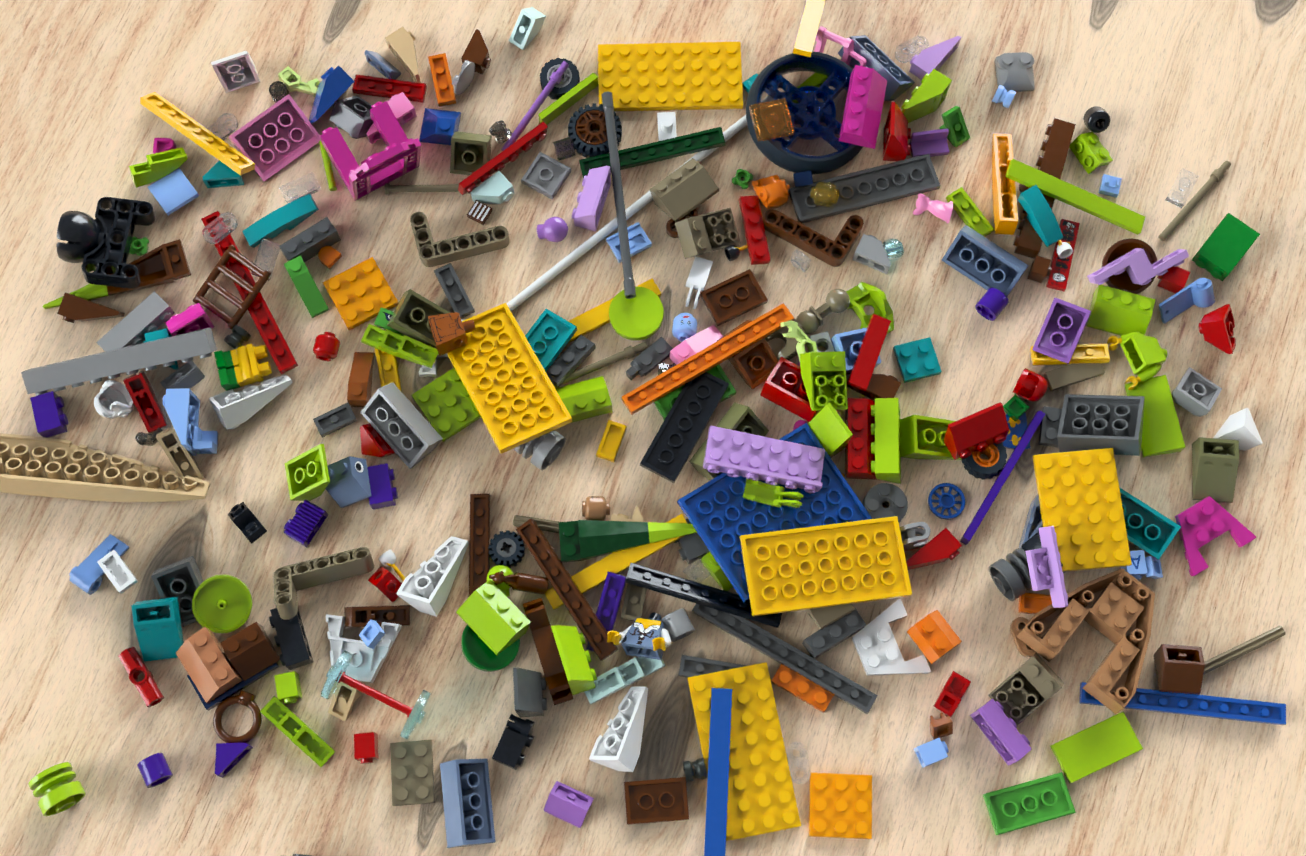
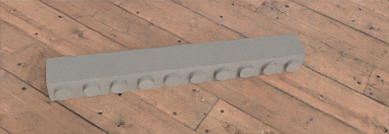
M210 327L31 368L21 372L27 394L35 393L38 396L48 393L47 390L53 389L54 392L64 390L67 385H72V388L84 385L83 382L89 380L90 384L100 382L102 377L108 376V379L120 377V373L124 372L127 375L138 373V369L142 368L145 371L153 370L159 364L167 367L174 365V361L181 360L182 363L192 361L194 356H200V359L212 356L211 353L217 350Z

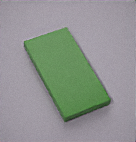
M1062 772L983 794L996 835L1076 813Z

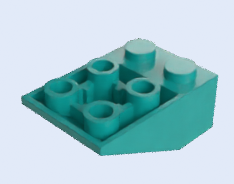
M178 597L139 601L131 605L134 628L144 662L178 658L176 652L184 643Z

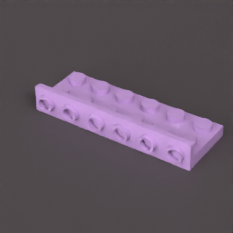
M710 426L703 469H708V472L711 473L723 472L727 473L730 477L742 476L753 481H766L770 485L781 484L789 489L801 488L805 492L815 493L823 485L821 477L825 449Z

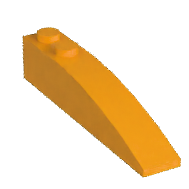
M993 134L992 195L995 234L1014 235L1018 224L1015 181L1005 177L1009 163L1013 159L1011 134Z

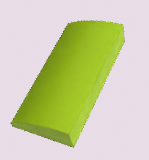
M1166 375L1152 377L1144 382L1140 381L1133 390H1128L1131 385H1134L1132 382L1125 384L1127 396H1144L1145 398L1141 443L1143 457L1181 452L1185 448V443Z

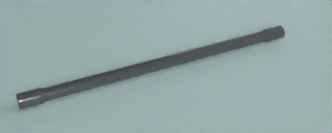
M611 92L602 93V103L605 113L624 276L625 298L632 299L636 297V289L632 272L613 111V95Z

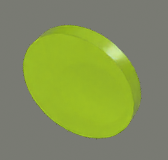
M635 287L636 297L627 299L625 298L624 290H622L613 298L609 307V319L613 329L617 334L629 340H644L651 337L659 330L664 318V310L660 298L647 288Z
M226 574L215 575L203 581L196 589L192 599V611L195 619L203 628L207 627L214 633H228L238 629L247 621L252 610V596L246 584L240 579Z

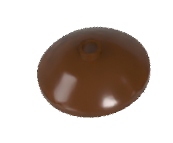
M1128 238L1114 243L1107 250L1102 260V267L1135 248L1144 249L1151 264L1157 261L1154 250L1146 242ZM1125 269L1121 274H1113L1108 277L1109 280L1106 284L1112 288L1138 294L1147 289L1156 276L1151 278V282L1141 286V284L1132 283Z

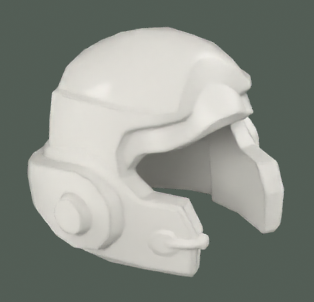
M106 380L102 385L103 388L100 389V392L94 398V407L98 414L110 419L127 417L135 407L126 386L115 380Z

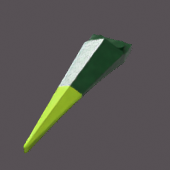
M597 520L558 522L562 563L583 561L637 546L697 533L693 525L688 523Z

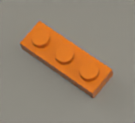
M446 53L429 56L428 59L439 107L456 104Z
M783 664L780 665L771 681L773 684L823 713L834 696L833 693Z

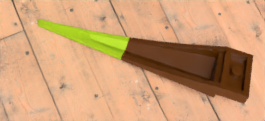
M179 239L160 245L129 263L135 265L139 271L141 283L136 288L88 284L69 294L91 300L173 283L174 280L191 276L182 242ZM63 296L44 304L42 307L48 309L60 306Z

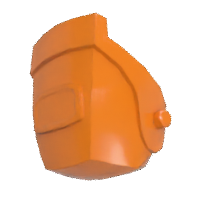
M777 174L752 181L756 194L767 210L779 208L787 203L790 185L786 184V179H780Z

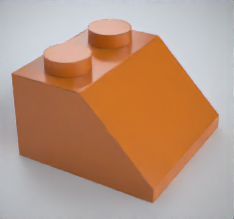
M938 610L928 614L907 631L931 664L962 642Z

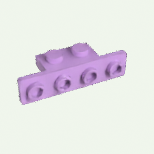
M1054 526L1039 528L1042 548L1026 551L1033 591L1050 589L1053 608L1068 607V595L1065 589L1064 574L1062 572Z

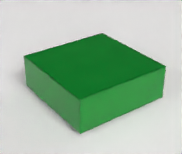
M1014 395L1003 406L1004 412L1015 422L1030 408L1017 395Z

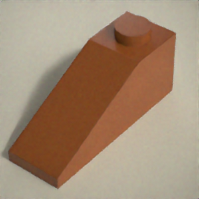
M374 352L354 353L347 393V401L351 407H365L371 399Z

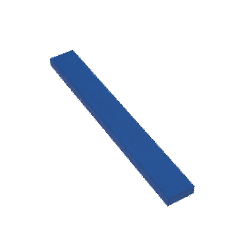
M711 688L704 856H725L732 689Z

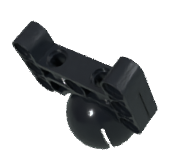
M103 197L97 203L96 219L80 211H67L61 215L57 229V238L68 241V243L58 242L56 244L57 254L60 259L69 263L83 262L81 269L86 282L90 284L130 289L140 285L141 279L137 267L126 263L135 225L149 226L155 221L153 206L149 202Z

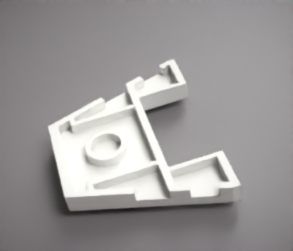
M901 599L894 602L852 637L867 676L928 674L931 672L925 655L904 661L889 623L907 617Z
M326 614L329 630L327 634L331 647L329 652L332 677L340 678L343 672H346L345 675L357 681L373 683L402 625L382 622L381 628L385 634L375 648L372 649L367 647L361 640L342 638L345 617Z

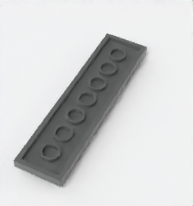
M925 154L813 182L810 185L793 187L788 192L798 222L802 224L937 190L940 188V183L930 155Z

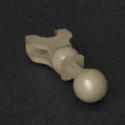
M834 289L828 293L826 303L816 310L811 306L809 311L801 312L796 319L794 318V321L798 323L799 328L805 334L814 333L819 326L823 325V318L831 312L841 313L849 307L850 297L846 291ZM787 326L765 337L767 342L774 338H781L785 341L786 346L779 351L778 360L781 357L790 360L798 354L796 350L798 341L795 338L783 337V334L789 331Z

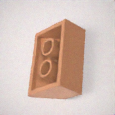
M207 627L188 637L176 652V655L207 704L242 681V678L228 659L217 638Z

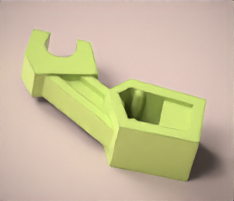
M289 66L278 74L280 82L290 92L298 91L311 94L313 97L316 96L318 89L316 86L320 83L317 78L307 83L301 82V77Z
M791 320L780 323L781 327L787 326L789 328L788 333H784L783 337L795 338L798 341L796 350L799 361L800 354L808 353L805 351L804 344H807L809 352H817L816 342L812 341L799 328L797 322Z

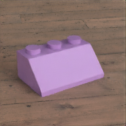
M610 166L590 169L588 176H584L582 182L584 188L577 197L579 204L572 212L575 226L596 231L611 185Z

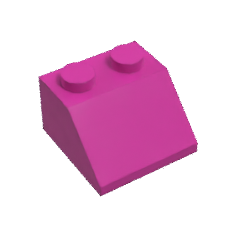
M200 303L189 306L184 312L172 316L166 322L173 336L210 327L213 329L215 327Z

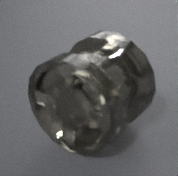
M281 81L273 82L269 87V93L275 103L290 94L285 83Z
M502 120L494 123L489 129L490 134L495 136L498 144L506 142L512 136L511 130L506 128V124Z

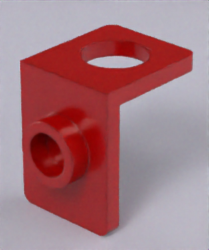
M380 566L368 581L376 586L390 601L394 602L399 597L396 593L402 583L390 571Z

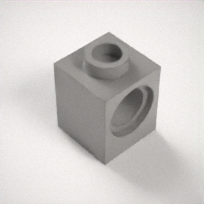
M828 331L809 337L812 341L816 342V347H825L826 351L824 352H835Z

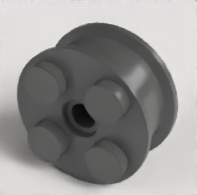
M881 483L872 487L862 502L872 519L897 516L898 522H900L908 509V501L904 492L899 487L890 483Z

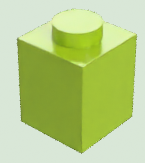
M292 671L274 675L278 700L284 702V704H291L297 702L296 699L302 698L298 673Z

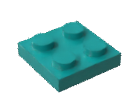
M930 337L893 347L904 383L941 374L942 371Z

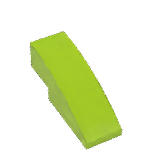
M183 147L146 155L147 162L129 166L135 187L155 182L180 167L188 159Z

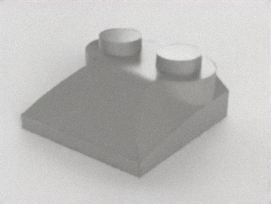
M1026 52L1004 53L995 58L998 87L999 85L1004 86L1007 92L1009 90L1015 92L1035 90L1034 58L1031 54Z
M1189 367L1171 395L1176 404H1179L1193 415L1201 417L1210 411L1222 388Z

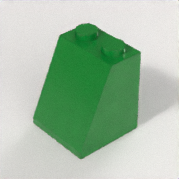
M1227 213L1192 258V261L1198 267L1210 272L1214 278L1223 281L1260 234L1230 213Z

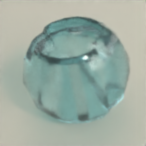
M889 238L882 244L889 261H897L902 257L904 249L898 239Z

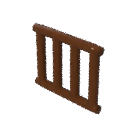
M230 245L192 301L202 304L225 321L229 329L232 330L263 288L271 272L262 270L237 252L234 245ZM231 257L260 277L254 286L225 266ZM220 272L249 292L243 302L215 282ZM209 288L239 308L233 317L204 297Z

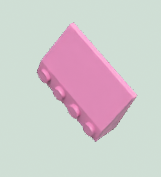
M288 94L231 134L228 139L241 154L255 163L254 171L264 182L321 140V137L290 94Z

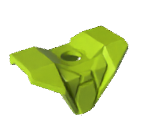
M860 282L857 286L846 291L850 297V304L847 309H852L862 322L860 329L868 327L872 316L865 314L863 308L865 306H872L874 308L873 314L891 321L887 334L894 330L893 311L883 291L864 282Z

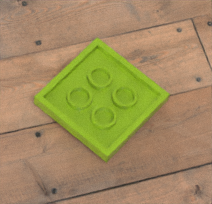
M452 368L411 395L432 427L443 438V442L481 418L455 368Z

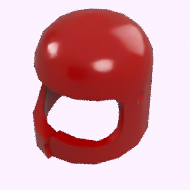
M1025 368L1017 381L1013 393L1029 401L1036 402L1045 395L1048 382L1043 376Z

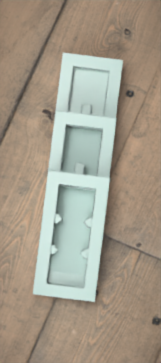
M635 657L619 667H614L598 676V680L594 681L596 688L585 691V694L590 704H593L666 665L663 659Z

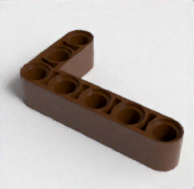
M775 209L767 210L763 219L766 231L833 267H838L844 262L860 236L864 224L860 216H850L835 241ZM768 219H774L775 222H769ZM850 225H857L858 228H852ZM785 227H789V228H791L792 230H791V231H786V230H784V228H785ZM801 236H805V237H807L808 239H807V240H802L800 237H801ZM842 239H847L849 243H844ZM816 245H822L824 248L819 249ZM832 254H839L840 257L836 258Z

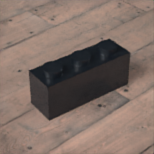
M277 608L270 610L272 616L269 617L272 628L276 629L277 635L274 638L277 647H281L282 654H280V660L282 665H286L288 669L292 670L313 663L299 609L296 616L288 620L280 617Z

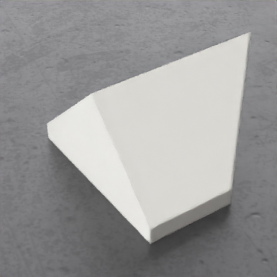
M1249 408L1230 415L1213 437L1215 439L1239 440V449L1243 451L1263 444Z

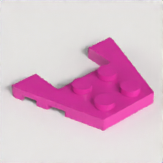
M1210 496L1175 516L1176 524L1181 526L1179 535L1184 544V554L1186 560L1188 559L1190 567L1188 570L1191 576H1195L1209 567L1198 549L1226 531L1230 532L1238 547H1242L1256 538L1251 531Z

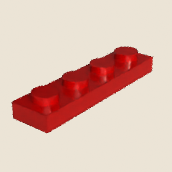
M740 196L739 204L751 265L769 264L771 260L758 196Z

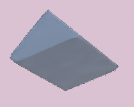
M365 51L367 62L385 77L396 80L401 75L398 69L377 52Z

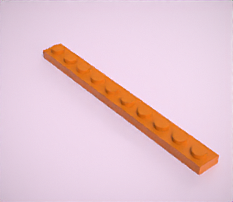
M783 303L625 394L621 399L631 415L779 330L782 328L780 323L794 321V317Z

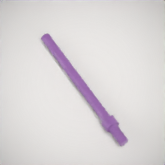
M563 61L558 70L552 73L550 81L501 149L502 151L516 142L554 86L560 83L562 75L569 67L567 62Z

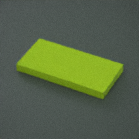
M1124 712L1118 713L1050 745L1069 784L1143 749Z

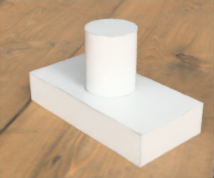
M675 112L657 113L658 140L662 141L677 137Z
M112 550L97 561L119 593H124L138 582L115 550Z

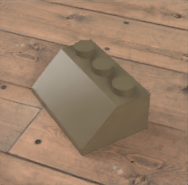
M692 158L653 186L650 192L655 205L675 222H678L719 192V188L706 169Z

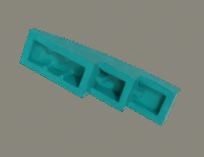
M308 194L271 212L242 232L249 245L255 248L265 239H273L285 229L292 230L319 209L312 196Z

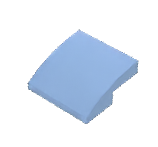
M179 167L148 186V189L168 216L199 196Z

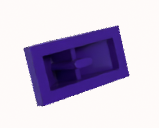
M216 743L215 774L223 778L253 747L248 743Z

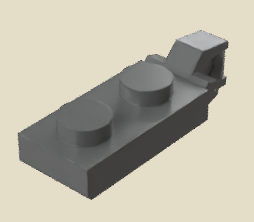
M660 337L630 363L631 367L626 371V376L630 380L634 379L638 374L641 377L643 375L646 376L670 356V351L673 348L663 337Z

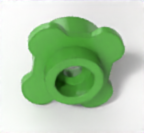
M738 169L736 176L732 178V183L741 186L742 189H747L749 182L753 180V175L747 170Z
M133 237L129 252L131 254L145 255L148 252L147 244L149 240L146 237L142 239Z

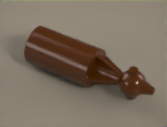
M502 571L489 575V578L494 581L495 585L504 582L517 591L544 595L548 588L547 577L519 572L504 576Z

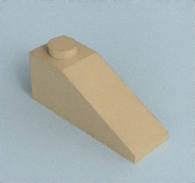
M402 26L385 37L386 43L414 81L421 83L414 45L415 38L410 31L407 32Z
M173 426L156 435V439L179 476L185 477L188 475L198 479L204 478L193 456L181 444Z

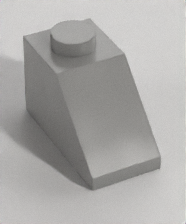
M863 234L853 260L887 274L891 263L882 242L875 236Z

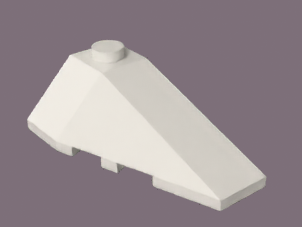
M284 374L263 380L261 385L258 386L245 385L241 391L234 392L233 389L210 397L209 400L221 424L227 430L235 429L256 414L293 382Z
M453 536L447 539L434 551L435 555L427 562L423 561L420 564V569L414 574L410 573L405 578L396 593L397 596L419 612L437 617L448 598L468 547V540Z
M646 686L631 687L618 706V714L607 723L609 727L603 736L599 735L589 760L616 771H634L641 750L648 688Z

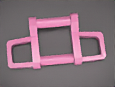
M823 26L818 29L815 39L817 44L814 52L823 53L826 41L829 39L843 45L844 53L841 61L849 65L851 57L860 62V66L865 67L867 61L864 57L854 52V41L852 39H845L829 32Z

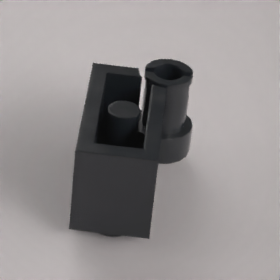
M511 714L509 719L514 721V723L509 720L507 721V727L502 734L492 759L516 770L518 766H522L526 755L523 753L526 747L530 748L533 742L532 729L535 722L529 719L524 720Z

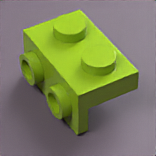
M1093 132L1080 134L1070 144L1069 148L1088 174L1092 173L1097 167L1108 165L1113 161L1108 150L1103 147L1099 137Z

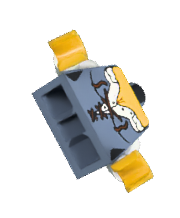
M652 612L648 619H635L633 624L623 632L609 631L607 633V642H613L614 645L621 643L626 655L661 660L663 651L672 643L669 631L665 629L663 622L660 621L661 616L655 612Z

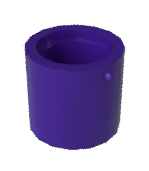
M989 288L977 302L975 308L981 316L994 321L1009 301L1000 290Z
M163 753L151 755L137 764L147 788L158 786L173 776Z

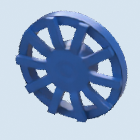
M942 483L932 489L928 497V504L931 512L937 517L953 519L963 511L965 497L957 486L950 483ZM943 487H949L948 493H945ZM940 488L942 495L935 491ZM952 489H954V490L957 491L958 493H956L955 495H952V494H951V491H952ZM934 494L939 500L932 499V495ZM960 495L961 501H955V498ZM932 503H939V505L933 507ZM954 504H961V508H956ZM941 507V513H938L936 510ZM950 508L955 510L957 513L952 515ZM945 509H947L949 516L943 515Z

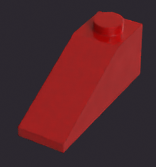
M144 370L126 377L123 382L148 433L166 426V420Z
M945 528L906 561L907 569L911 570L942 563L948 558L952 561L960 554L958 550L962 545Z

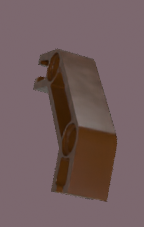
M542 598L523 603L526 617L531 622L529 627L553 704L557 705L573 700Z

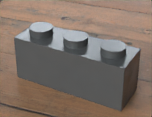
M326 217L279 247L287 261L301 255L305 263L318 255L321 248L332 246L341 239L335 227Z
M855 608L851 613L804 639L802 644L810 656L816 659L862 630L866 623Z

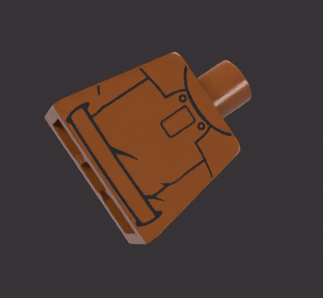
M458 312L428 316L439 356L466 345L467 338L465 333L476 331L473 319L462 322Z

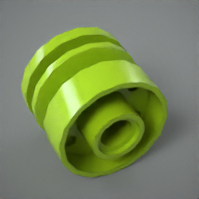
M64 762L54 765L37 774L29 781L28 785L31 790H34V797H42L38 801V806L43 816L47 817L63 812L85 797L86 793L80 781L71 782L76 777V773L72 771L71 763Z

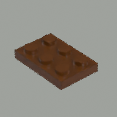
M750 269L700 292V296L717 326L766 304L768 301Z
M686 777L624 782L627 825L689 820Z

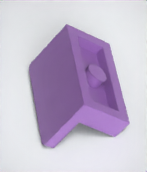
M948 128L912 133L909 141L912 158L929 154L930 157L948 155Z
M556 781L548 796L544 811L581 828L594 798Z

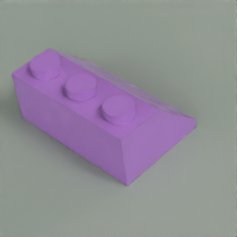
M991 699L970 716L1009 766L1018 762L1031 750L1030 742L1025 735H1021L1018 732L1014 720L1004 714L1003 706L998 701Z

